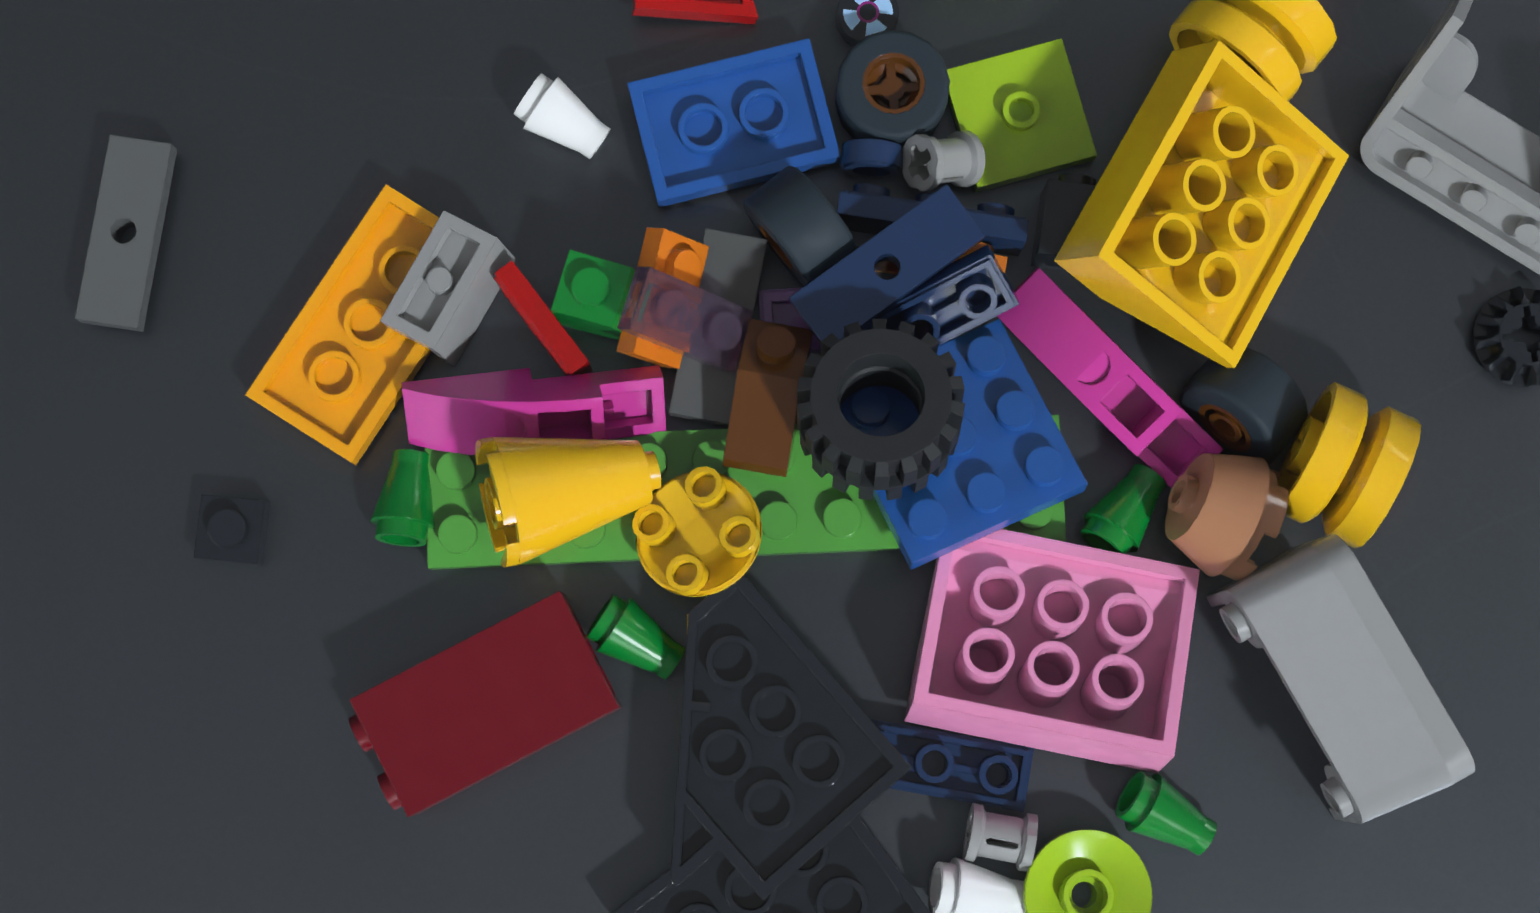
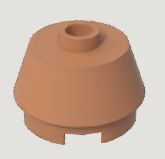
M1204 453L1198 456L1189 465L1184 474L1177 479L1170 492L1165 520L1167 538L1210 577L1221 574L1236 581L1248 577L1258 567L1255 561L1249 559L1256 550L1264 534L1275 539L1277 538L1285 518L1289 490L1277 485V480L1282 474L1270 469L1268 463L1262 457Z

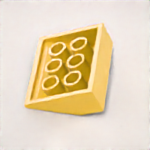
M1220 40L1174 50L1171 52L1054 261L1099 298L1222 366L1235 368L1349 155Z

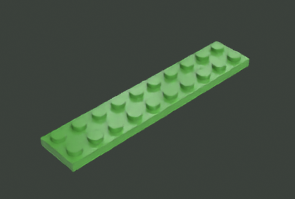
M1051 415L1060 431L1059 415ZM728 429L657 431L642 436L609 439L638 440L644 452L654 451L660 468L661 486L679 475L689 473L697 467L704 466L713 468L718 473L727 475L739 482L755 500L761 516L762 538L757 556L900 550L874 496L873 501L859 499V487L849 485L844 494L832 487L833 476L828 473L821 478L812 468V456H805L801 448L800 430H796L787 477L723 466ZM425 448V452L429 454L428 469L435 529L428 528L427 534L428 569L502 567L500 563L504 551L496 553L494 550L479 489V483H484L485 478L490 477L489 464L476 465L475 455ZM1064 501L1002 529L1066 542ZM638 510L518 566L640 561L636 547V535L632 529V520Z

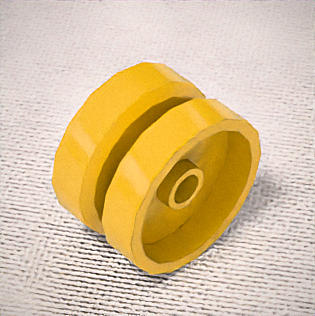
M1194 0L1188 4L1174 21L1169 32L1174 50L1220 40L1287 101L1292 99L1301 85L1302 79L1300 74L1313 72L1333 48L1337 39L1332 20L1317 0Z
M1333 382L1317 398L1308 413L1306 421L1295 436L1279 472L1282 475L1277 480V485L1289 490L1286 517L1302 524L1315 518L1323 510L1322 522L1325 535L1336 534L1348 546L1358 548L1362 547L1374 535L1397 498L1416 454L1420 441L1421 424L1419 420L1389 406L1376 412L1367 420L1369 411L1365 395L1340 383Z

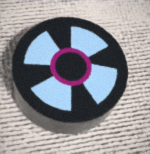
M839 0L836 14L838 30L842 37L852 45H856L867 35L885 30H896L899 18L898 3L896 0Z

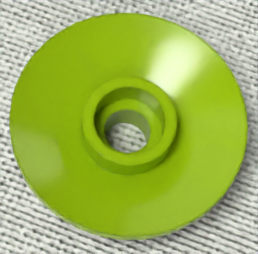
M1074 830L1055 837L1035 855L1025 876L1023 903L1025 913H1150L1152 907V887L1148 872L1141 858L1123 840L1099 830ZM1085 882L1091 890V898L1086 905L1078 907L1072 900V890L1076 884Z

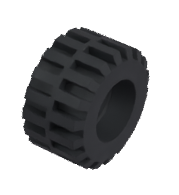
M872 319V329L864 331L861 330L858 321L844 326V339L839 340L831 333L822 340L821 355L819 356L811 352L804 364V377H799L797 388V430H800V445L805 456H812V468L821 478L828 473L833 476V488L845 494L849 485L859 487V499L873 501L874 490H885L887 500L899 499L902 495V488L909 485L914 493L927 487L928 476L932 473L938 477L947 466L949 454H954L959 439L965 403H962L965 389L962 376L954 377L956 362L949 351L940 356L937 354L939 340L928 332L919 340L914 337L915 325L903 321L900 323L899 330L886 329L887 319ZM882 385L892 387L905 394L915 405L919 417L909 428L900 433L890 436H873L853 427L843 416L840 407L855 391L868 386Z

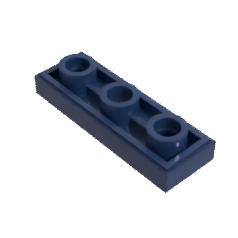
M866 183L855 184L853 191L843 190V192L839 193L837 213L849 231L877 235L934 193H919L915 195V200L890 197V190L883 186ZM980 203L977 205V210L965 208L985 235L984 240L981 242L993 246V253L1019 256L1027 239L1029 220H1026V217L1014 216L1015 209L1013 207L1000 203Z
M946 184L790 296L789 301L820 344L831 333L839 340L844 339V326L858 321L860 327H864L872 319H875L983 241L985 235ZM888 260L897 266L899 273L893 279H882L876 274L875 265L880 261Z
M986 245L949 264L875 319H887L886 329L899 330L901 321L911 324L916 320H927L922 324L915 325L914 337L921 340L928 332L939 340V346L1019 305L1016 292L989 245ZM872 321L862 327L861 330L872 329Z
M870 719L912 767L890 789L1024 812L1034 748ZM935 750L943 756L945 764L939 774L930 776L922 768V759L926 753Z

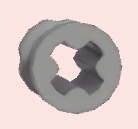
M955 131L943 139H936L926 134H915L908 138L903 146V176L910 187L917 188L920 191H930L938 187L940 183L947 182L952 183L956 187H970L978 183L983 175L985 151L978 136L971 131Z
M972 803L965 827L962 859L974 862L977 856L1011 862L1015 863L1018 871L1027 872L1032 864L1036 848L1038 815L1026 813L1023 818L986 812L983 804Z

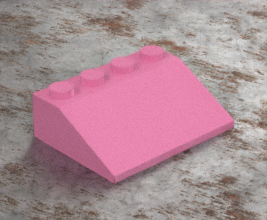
M1004 529L993 532L937 558L915 658L904 721L1158 773L1175 756L1200 569Z

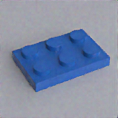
M809 38L627 83L658 208L769 181L787 166H793L801 172L840 163L841 156Z

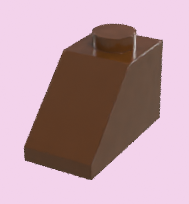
M755 319L749 320L737 371L723 466L787 477L797 430L799 377H804V364L811 354L813 333L810 329Z

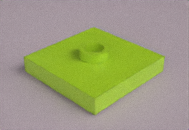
M1062 38L947 69L950 79L948 102L956 130L971 131L976 134L982 142L985 151V168L978 183L973 185L975 193L1091 162L1097 157Z

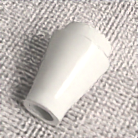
M543 73L533 82L514 112L515 116L525 122L523 129L580 152L588 159L593 157L611 130L586 107L559 77L553 81Z
M954 857L950 863L938 861L932 870L929 882V911L931 913H1025L1023 903L1024 881L1011 879L957 857Z

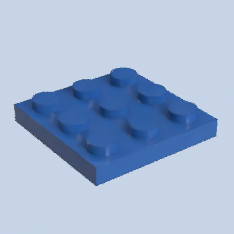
M1000 319L938 346L937 354L939 356L948 351L956 362L954 377L962 376L965 389L962 403H965L959 439L954 454H949L946 468L938 477L931 473L928 476L927 487L916 493L913 492L909 485L903 487L902 495L899 499L887 500L885 490H874L873 496L910 570L1084 492L1088 484ZM882 385L868 386L855 391L840 407L843 416L853 427L873 436H890L900 433L909 428L919 417L915 405L905 394L892 387Z

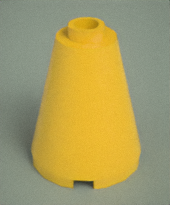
M488 437L476 441V465L489 464L490 477L485 478L484 483H479V489L494 550L496 553L504 551L500 563L503 568L525 563L651 504L652 490L661 488V473L657 457L652 450L644 452L638 440Z

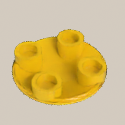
M707 466L697 467L691 472L679 475L663 484L660 489L653 493L651 504L638 509L632 520L638 556L645 571L664 589L689 597L712 595L736 583L754 562L762 538L761 516L751 494L733 478L718 473L715 469Z

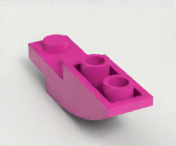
M1039 267L1014 290L1017 294L1019 305L997 317L1128 449L1157 472L1169 487H1173L1177 479L1184 474L1189 465L1198 456L1204 453L1220 454L1224 450Z
M660 365L532 380L530 368L401 382L409 444L439 451L475 455L476 441L488 437L609 440L666 431L664 381Z

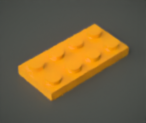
M386 184L245 396L356 466L402 397L401 382L412 381L431 353L430 349L388 328L380 320L439 217Z

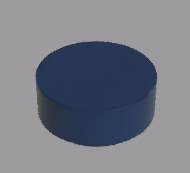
M854 139L842 143L840 168L849 175L862 178L885 179L896 177L903 170V146L895 142L879 139Z

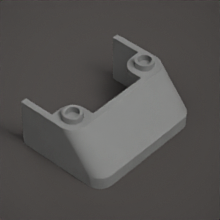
M1451 0L1417 47L1368 126L1360 145L1361 158L1367 168L1374 174L1540 275V137L1464 91L1474 78L1479 61L1474 45L1457 31L1464 23L1474 0Z
M1330 534L1294 546L1258 566L1248 577L1242 580H1233L1205 596L1211 607L1226 605L1220 608L1219 612L1226 628L1238 643L1248 640L1255 648L1264 649L1329 763L1324 766L1327 780L1321 783L1320 787L1330 805L1328 809L1334 820L1356 824L1365 823L1448 788L1475 772V763L1466 743L1356 556L1336 534Z

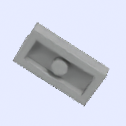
M443 211L380 321L388 328L430 349L440 359L455 366L500 289L494 280L496 277L494 273L511 260L515 263V257L497 237Z

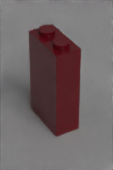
M558 591L349 699L356 714L349 717L348 721L361 748L365 752L374 749L385 771L377 776V780L387 802L393 810L403 807L407 817H411L424 812L623 707L566 595Z

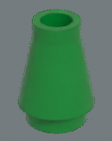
M397 449L393 451L392 464L370 520L376 526L375 539L378 541L404 547L426 545L428 528L435 529L428 453L413 449Z
M1134 464L1129 473L1084 514L1083 518L1086 524L1080 531L1084 541L1092 548L1122 554L1137 552L1157 500L1166 487L1165 480L1153 469L1142 464Z
M612 594L606 601L586 634L588 639L597 644L595 651L652 672L664 680L673 672L685 651V647L676 642L631 597L625 601L615 594Z
M1142 771L1137 772L1125 785L1116 804L1115 814L1118 818L1125 821V827L1128 831L1187 849L1195 855H1201L1209 847L1217 830L1216 821L1205 816L1159 773L1149 776Z

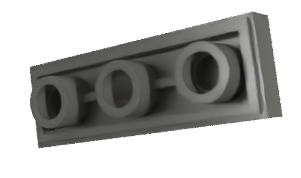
M116 135L109 136L75 319L79 322L140 332L144 331L177 149L172 144ZM130 227H136L135 237L128 243H122L121 237L123 232Z
M705 228L702 244L709 246L680 369H677L669 415L728 427L738 366L749 320L753 319L768 240ZM715 320H723L730 325L731 329L725 337L714 338L707 332L709 324Z

